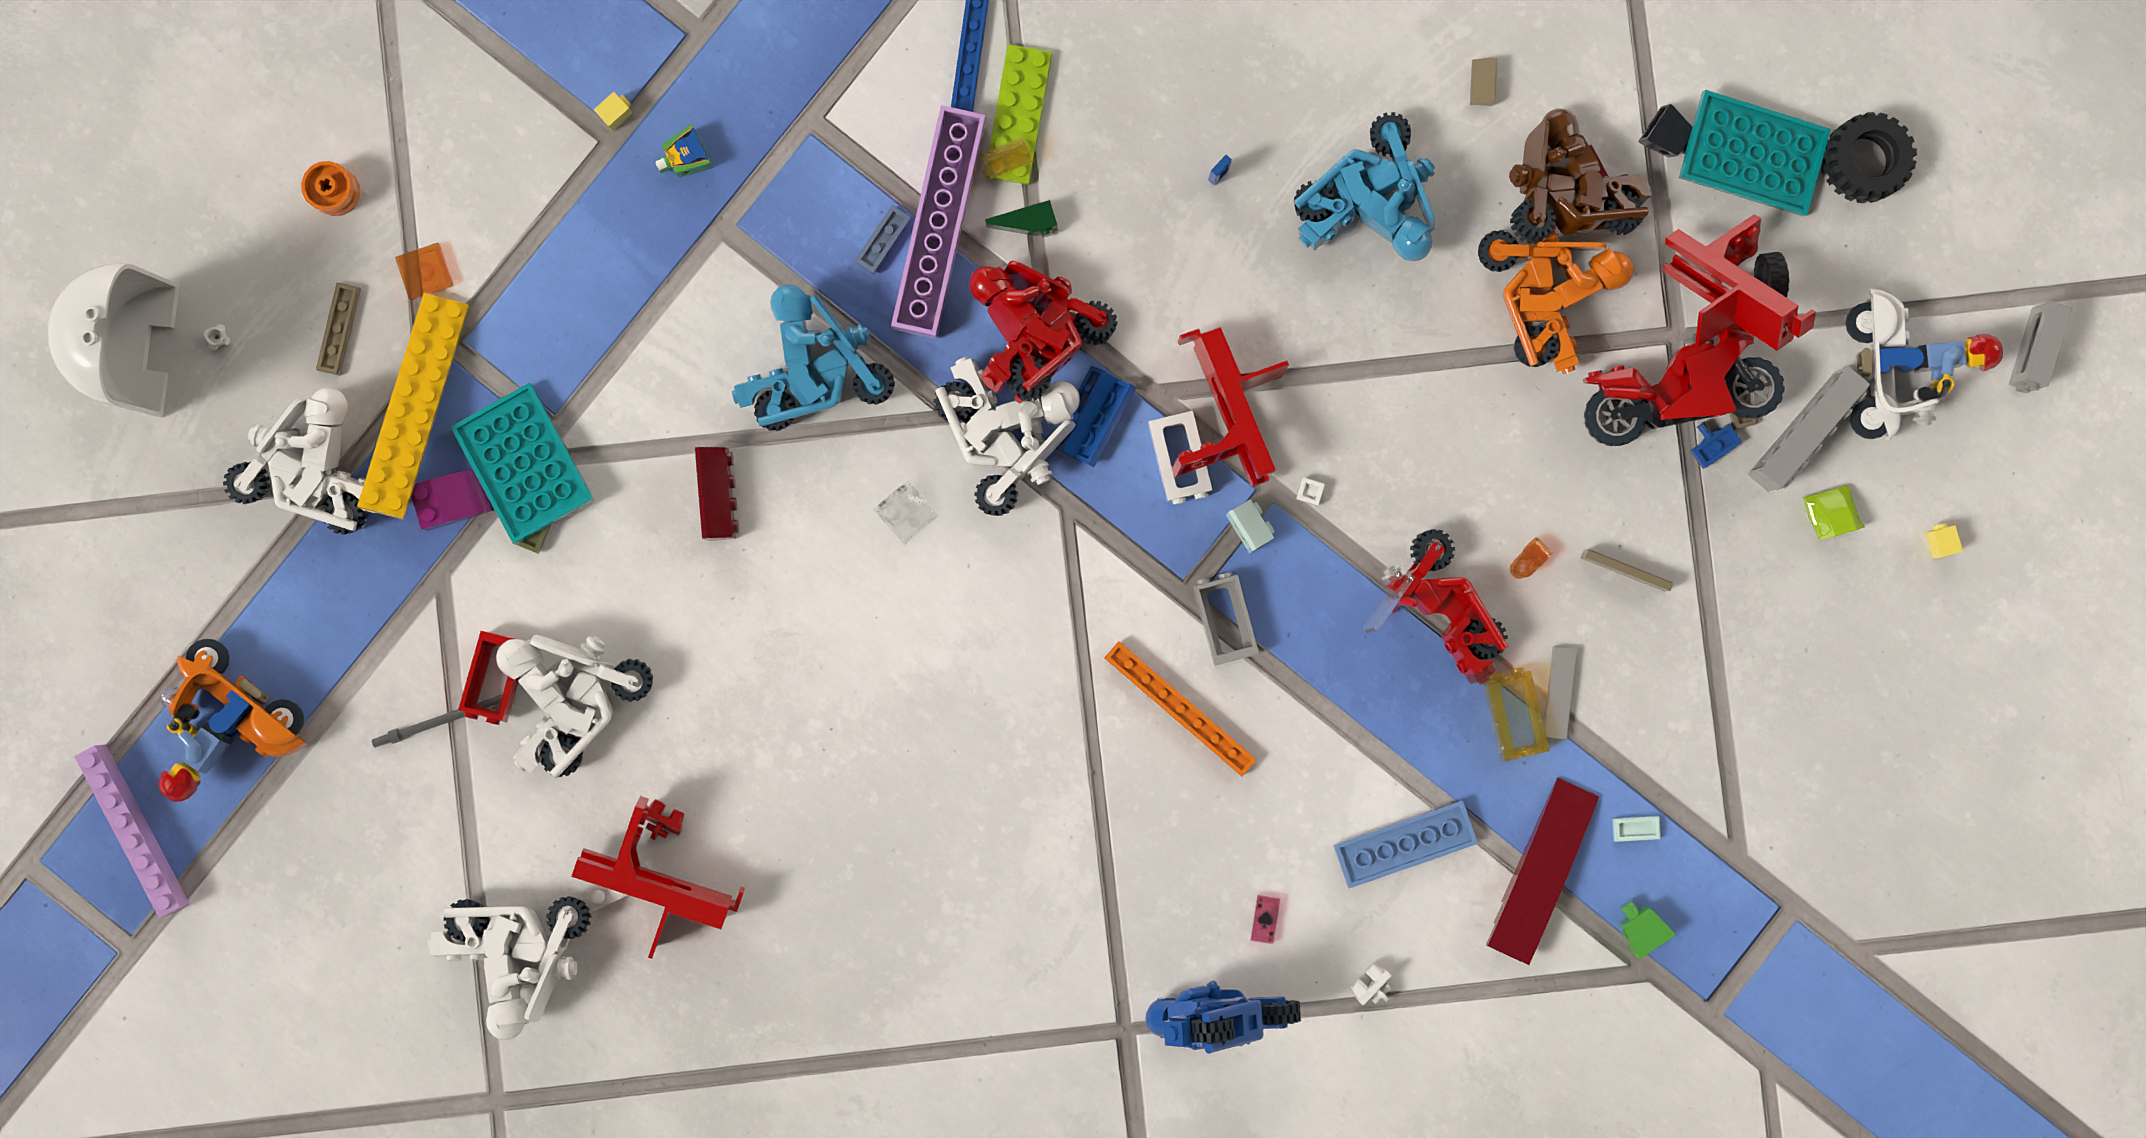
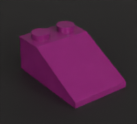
M473 469L416 483L411 496L420 528L426 531L493 511L492 504Z

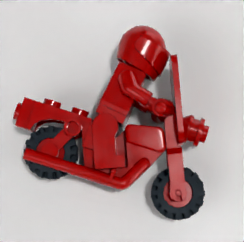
M1010 261L1005 269L1002 267L982 266L973 272L969 281L971 294L982 305L989 307L987 310L989 316L1009 343L1004 348L1005 351L1002 354L998 352L989 360L990 364L986 366L980 377L985 385L995 393L1004 388L1006 383L1010 384L1008 388L1010 391L1015 390L1013 395L1017 403H1022L1026 398L1027 401L1032 399L1035 401L1041 397L1049 387L1051 378L1073 359L1081 347L1084 338L1087 339L1086 343L1088 344L1093 341V345H1098L1099 342L1103 344L1109 340L1118 325V321H1115L1117 318L1116 314L1112 315L1114 310L1112 308L1107 309L1108 304L1105 303L1102 306L1101 301H1097L1095 304L1093 300L1088 304L1077 298L1067 299L1072 293L1071 283L1068 279L1057 276L1053 280L1017 261ZM1037 305L1045 309L1041 315L1037 313Z

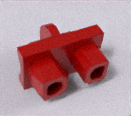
M655 799L650 804L651 808L647 817L649 822L645 828L652 832L650 838L656 840L659 835L666 839L669 832L679 836L682 831L684 813L673 809L671 815L667 818L661 815L666 805Z

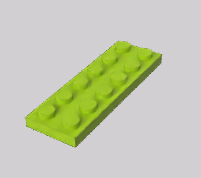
M1007 45L985 178L1029 185L1052 56L1051 51Z

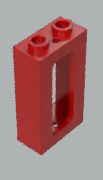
M480 631L458 707L459 711L465 712L463 717L477 720L478 716L487 718V723L499 725L500 721L508 722L520 676L516 679L507 676L497 710L480 707L478 700L493 648L501 646L504 642L514 638Z

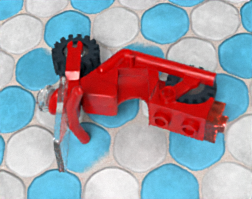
M1436 529L1424 531L1418 534L1417 538L1412 541L1414 545L1410 546V550H1413V553L1410 555L1411 558H1415V561H1413L1414 563L1406 575H1402L1401 567L1396 568L1394 565L1382 571L1384 576L1381 577V580H1385L1387 584L1385 587L1390 590L1363 630L1366 633L1378 630L1391 612H1398L1401 605L1417 607L1424 615L1443 614L1450 620V624L1441 635L1445 649L1448 653L1452 654L1456 661L1457 669L1464 674L1470 684H1484L1491 679L1490 675L1496 672V669L1491 660L1483 661L1482 659L1499 656L1498 654L1509 647L1505 639H1508V635L1503 633L1506 629L1505 627H1500L1502 625L1500 621L1495 622L1496 619L1490 616L1467 578L1451 577L1422 580L1428 572L1437 571L1451 563L1450 559H1453L1455 555L1452 554L1455 551V547H1451V544L1454 542L1452 539H1448L1449 535L1447 533L1443 534L1442 530L1436 531Z

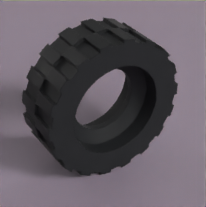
M1781 252L1759 254L1754 263V277L1787 297L1790 279L1785 257Z

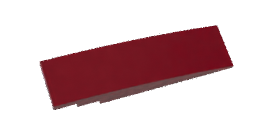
M1558 777L1556 778L1501 900L1503 903L1495 918V925L1486 946L1530 965L1573 865L1599 796Z

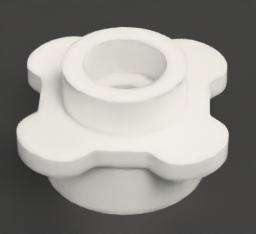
M222 324L204 331L205 339L209 343L208 347L211 350H217L219 346H227L230 343V338L227 337L225 332L226 327Z

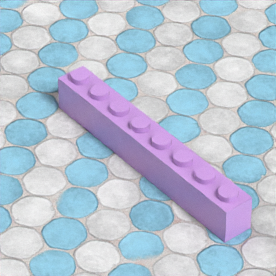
M94 745L74 756L158 917L169 916L190 905L107 745Z

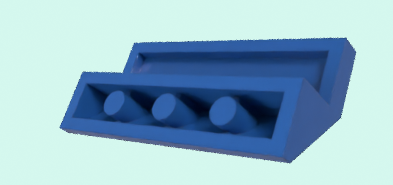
M1091 365L1078 389L1079 406L1073 413V419L1070 420L1076 426L1056 449L1082 463L1095 467L1136 387L1115 378L1105 370Z

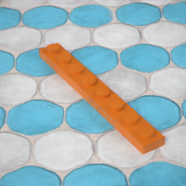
M1118 641L1104 657L1105 660L1241 777L1257 760L1121 642Z

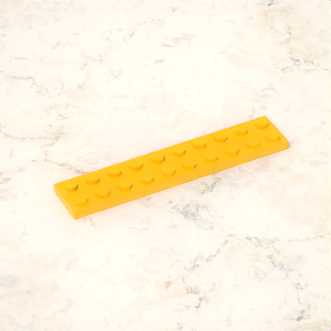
M423 293L359 498L358 508L404 520L469 310L468 304Z

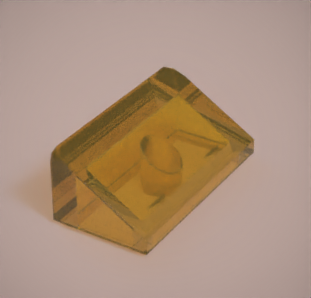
M1018 138L980 154L990 179L1032 162L1023 138Z

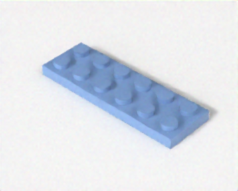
M1460 800L1333 844L1347 887L1350 889L1476 845L1478 842L1464 802Z

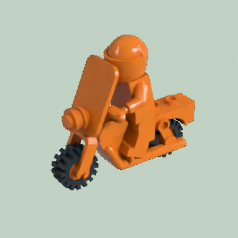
M1556 225L1553 228L1554 230L1536 245H1521L1511 233L1504 230H1494L1489 234L1487 233L1481 239L1478 246L1479 260L1486 269L1493 272H1502L1510 269L1518 258H1531L1503 291L1504 301L1518 335L1514 342L1516 357L1522 364L1529 367L1545 365L1554 356L1556 342L1553 335L1557 334L1560 344L1559 353L1552 360L1556 372L1562 371L1564 375L1576 370L1575 365L1579 364L1575 350H1578V346L1574 337L1569 338L1567 329L1570 328L1566 316L1561 317L1560 312L1557 311L1560 308L1564 310L1602 290L1603 287L1607 291H1612L1626 286L1633 277L1634 267L1632 261L1621 252H1612L1610 248L1607 249V243L1558 242L1560 235L1556 234ZM1570 250L1603 252L1591 257L1592 259L1588 262L1591 269L1582 272L1578 265L1572 262ZM1549 258H1556V266L1561 269L1564 268L1566 271L1564 274L1568 281L1553 288V292L1546 294L1554 286L1552 265ZM1524 321L1548 323L1545 328L1540 326L1526 328Z

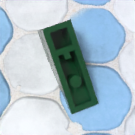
M1050 200L985 219L987 228L1032 236L1041 235L1042 238L1055 234L1054 231L1058 230Z

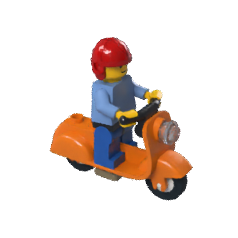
M214 639L196 641L187 651L186 659L177 655L178 667L186 679L180 688L177 686L169 687L161 695V704L168 706L169 714L174 716L170 721V725L167 724V729L171 733H177V738L185 746V750L180 756L184 763H176L169 772L164 770L159 779L158 786L160 792L167 799L174 802L185 801L195 794L198 790L197 787L201 783L199 772L206 774L235 740L233 736L237 734L246 743L252 741L257 745L255 750L265 758L268 755L271 757L291 755L308 744L298 735L304 725V714L298 704L290 700L279 699L271 702L265 708L247 693L267 703L270 697L244 676L239 677L235 685L223 675L229 666L230 657L226 647ZM200 689H205L221 701L225 707L219 713L212 715L209 723L205 722L198 731L194 725L189 723L190 720L198 718L200 714L198 706L193 704L192 701Z

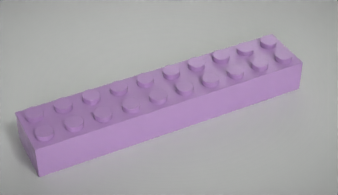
M941 105L891 323L893 330L933 339L938 337L985 130L986 116L983 114Z

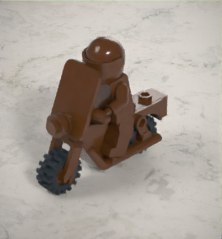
M1554 109L1548 112L1542 122L1528 135L1524 146L1523 164L1514 165L1509 173L1511 183L1515 187H1520V193L1526 195L1524 202L1511 214L1510 223H1514L1511 229H1516L1514 235L1516 237L1521 235L1520 240L1524 241L1527 239L1528 244L1532 242L1536 244L1544 240L1554 230L1555 225L1564 235L1603 231L1614 233L1617 231L1616 235L1623 233L1624 236L1635 230L1648 215V208L1640 206L1652 196L1651 186L1646 175L1629 176L1628 174H1623L1618 177L1601 176L1598 161L1584 136L1579 132L1576 116L1566 109Z

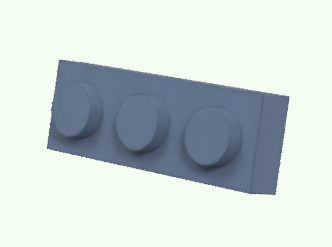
M892 205L855 259V263L875 274L910 222L911 217Z

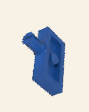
M1704 421L1697 426L1704 438L1690 452L1700 466L1705 469L1741 444L1742 441L1730 424L1725 425L1718 431L1711 432Z

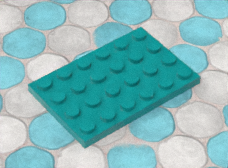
M1704 90L1699 101L1679 178L1804 217L1808 215L1831 129Z
M530 382L451 426L455 437L513 544L520 543L595 500Z

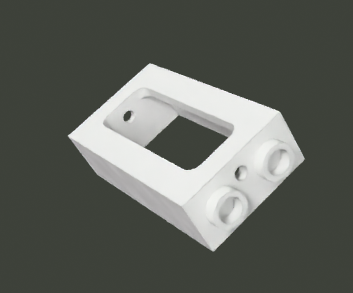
M1193 411L1148 422L1167 502L1172 501L1173 505L1184 503L1186 498L1195 496V499L1208 497V492L1212 491L1207 466L1196 470L1198 478L1196 485L1178 488L1167 451L1163 429L1182 424L1185 426L1190 450L1192 452L1200 450L1201 442Z

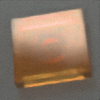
M438 242L395 257L408 298L411 301L422 297L423 293L432 294L454 286Z

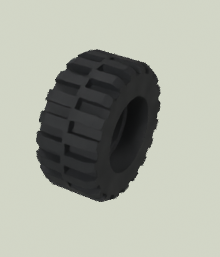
M1867 112L1864 115L1859 114L1840 125L1830 134L1822 160L1826 165L1822 167L1823 174H1828L1829 178L1826 181L1829 186L1833 184L1836 187L1834 191L1838 195L1844 193L1846 200L1852 201L1856 199L1857 203H1866L1868 201L1873 203L1892 195L1905 186V182L1910 180L1913 175L1910 171L1915 169L1917 163L1916 160H1913V157L1917 156V148L1912 147V144L1915 142L1913 136L1909 137L1906 133L1909 129L1905 125L1902 127L1898 125L1899 120L1895 117L1887 119V114L1879 113L1876 115L1874 112ZM1858 139L1871 140L1883 150L1886 166L1880 177L1866 176L1854 165L1852 147Z

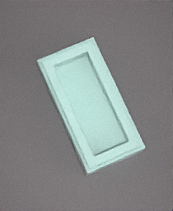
M1659 816L1612 818L1615 842L1661 839Z

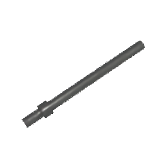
M502 695L481 701L478 705L487 709L500 705ZM455 710L400 730L398 728L390 730L388 734L372 739V745L376 748L390 742L395 744L402 741V738L463 718L465 712Z

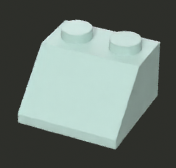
M1251 499L1226 514L1249 553L1274 538L1272 534L1275 532L1269 521L1264 522L1260 516L1263 512L1258 503H1252Z

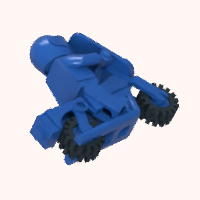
M1210 981L1206 986L1193 987L1183 991L1177 998H1157V1000L1150 1004L1145 1020L1147 1027L1152 1033L1160 1038H1164L1165 1046L1188 1047L1192 1050L1205 1049L1206 1053L1210 1054L1236 1046L1249 1045L1251 1042L1261 1040L1264 1036L1263 1029H1284L1288 1027V1024L1301 1022L1299 1001H1288L1284 996L1251 997L1247 1000L1240 990L1220 989L1216 981Z

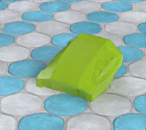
M1848 485L1803 497L1809 520L1813 525L1818 540L1835 537L1865 527L1860 520Z

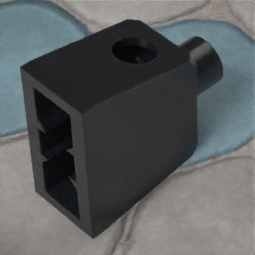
M1672 104L1660 107L1638 142L1668 158L1678 156L1680 152L1685 155L1693 126Z

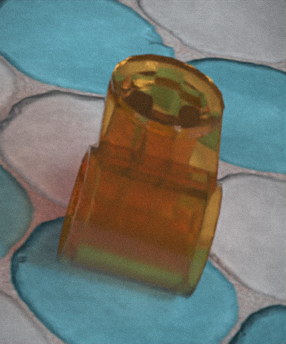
M1535 537L1510 564V573L1517 579L1529 577L1551 557L1553 552ZM1521 564H1525L1524 572L1519 571Z

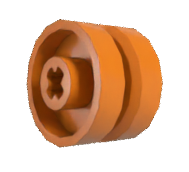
M322 161L310 166L304 173L301 181L302 194L305 200L315 209L330 216H343L351 212L358 204L361 195L360 185L356 177L341 165L331 161Z

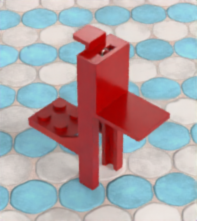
M1755 214L1707 246L1680 229H1677L1665 238V245L1709 272L1707 274L1702 272L1678 255L1673 256L1671 263L1663 264L1662 269L1664 273L1711 303L1700 310L1698 314L1695 345L1698 347L1734 323L1776 351L1791 342L1794 336L1800 338L1814 327L1816 316L1814 310L1811 309L1803 316H1799V305L1738 267L1740 263L1749 257H1753L1758 251L1761 218ZM1722 282L1726 283L1727 285H1729V286L1732 287L1733 289L1730 290L1729 288H1727L1726 286H1724V285L1722 284Z
M1221 327L1201 334L1198 328L1180 335L1177 341L1179 346L1194 341L1195 346L1193 349L1228 433L1219 443L1213 444V442L1202 445L1200 450L1194 452L1187 450L1180 453L1172 468L1174 476L1178 477L1238 455L1251 488L1268 482L1270 480L1268 474L1274 473L1276 469L1243 391L1281 378L1289 366L1288 361L1241 376Z
M640 796L634 807L617 859L583 848L571 877L665 907L648 958L652 959L668 913L721 930L728 910L738 911L745 887H740L736 900H733L731 895L641 867L636 847L644 829L640 827V824H645L651 807L647 806L649 798Z

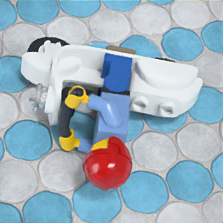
M1869 289L1866 302L1852 308L1846 317L1845 323L1847 332L1852 339L1868 344V348H1864L1862 352L1857 354V373L1869 382L1871 398L1862 400L1853 408L1850 415L1852 429L1857 435L1865 439H1876L1884 435L1885 440L1889 441L1900 427L1901 415L1914 413L1912 422H1917V426L1932 425L1931 421L1936 420V416L1933 414L1936 411V404L1939 403V399L1946 396L1947 393L1949 394L1954 387V381L1950 378V376H1953L1954 368H1959L1965 364L1968 368L1980 367L1981 371L1995 368L2003 358L2001 342L1992 335L1978 334L1974 337H1968L1965 342H1947L1919 345L1916 348H1905L1906 344H1909V331H1905V322H1908V309L1904 308L1903 303L1890 293ZM1894 370L1904 373L1914 370V373L1932 371L1931 380L1933 384L1929 387L1915 390L1913 401L1898 403L1895 394Z

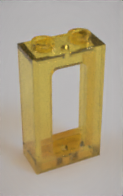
M1523 667L1510 670V675L1502 676L1500 672L1488 675V680H1483L1502 761L1550 751L1531 671H1524ZM1520 683L1523 688L1535 743L1515 748L1501 695V688Z

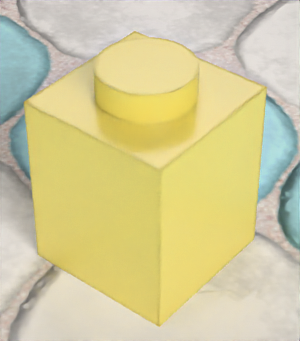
M615 92L610 94L594 109L612 131L633 114L628 108L631 106V103L623 95L618 97Z
M1946 523L1932 526V531L1925 532L1932 558H1941L1963 552L1956 525L1947 526Z

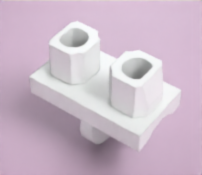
M1371 963L1365 970V973L1372 978L1371 982L1366 986L1360 979H1357L1350 986L1356 995L1355 998L1362 1005L1374 994L1375 996L1371 1000L1375 1004L1381 998L1386 1002L1389 1000L1385 994L1391 987L1386 983L1381 989L1379 988L1392 975L1384 968L1381 969L1379 966Z

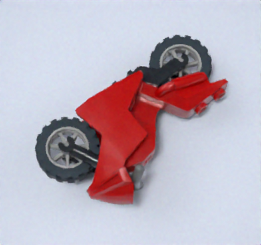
M1734 323L1700 347L1694 343L1678 349L1671 358L1662 380L1656 385L1651 386L1635 368L1625 369L1624 365L1610 368V373L1602 374V370L1589 372L1588 377L1583 379V383L1598 385L1599 391L1593 394L1586 404L1584 423L1590 436L1594 437L1597 442L1603 443L1606 446H1622L1637 439L1645 429V426H1648L1650 429H1658L1722 416L1728 413H1733L1746 419L1759 418L1774 411L1777 405L1781 403L1783 399L1782 394L1785 391V386H1783L1784 378L1780 375L1778 367H1774L1769 360H1764L1760 357L1740 358L1741 353L1747 346L1754 344V336ZM1696 333L1692 337L1694 341L1696 340ZM1751 371L1757 372L1756 376H1754ZM1761 374L1766 378L1767 383L1764 384V382L1761 379H1759ZM1735 386L1740 387L1741 394L1737 396ZM1764 387H1768L1767 396L1760 392L1764 390ZM1754 393L1763 399L1762 402L1754 405ZM1746 394H1749V404L1740 400ZM1611 401L1621 402L1618 408H1614ZM1605 402H1607L1610 408L1608 412L1600 410ZM1624 403L1629 405L1628 407H1623ZM1599 414L1606 416V421L1602 424L1599 421ZM1632 419L1630 425L1625 421ZM1613 422V432L1607 431L1603 427ZM1618 422L1623 424L1627 429L1617 433Z

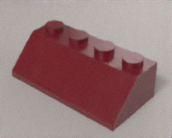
M695 447L702 539L707 541L736 539V533H739V522L734 518V511H737V499L733 497L732 488L736 487L735 476L731 475L730 466L734 465L733 453L729 452V449L726 447Z

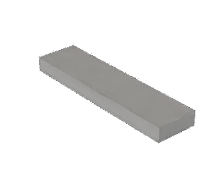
M1553 647L1542 737L1567 740L1577 649Z

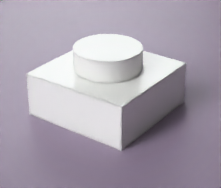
M1303 477L1296 500L1318 506L1325 484Z

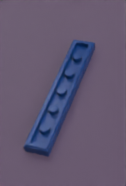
M966 0L951 101L952 108L970 112L974 111L989 0Z

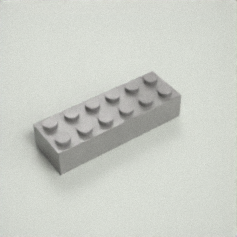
M1850 367L1834 372L1749 471L1748 475L1768 492L1787 488L1794 480L1792 477L1797 470L1801 471L1808 464L1807 458L1811 453L1815 454L1821 449L1823 439L1826 436L1830 437L1837 430L1838 426L1836 424L1840 419L1844 420L1853 411L1851 406L1856 401L1860 402L1866 396V389L1870 384Z

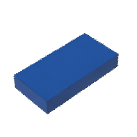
M1227 154L1210 171L1208 181L1213 185H1216L1230 169L1232 159Z

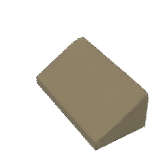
M1497 58L1472 60L1470 105L1492 106L1495 103Z

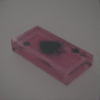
M1257 895L1250 937L1251 941L1268 944L1274 943L1280 898Z

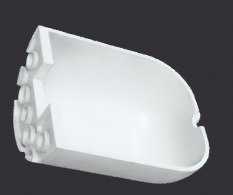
M126 263L99 266L76 277L58 296L48 323L50 352L62 376L76 390L96 401L163 418L168 373L146 370L152 326L173 329L175 327L180 284L133 264Z

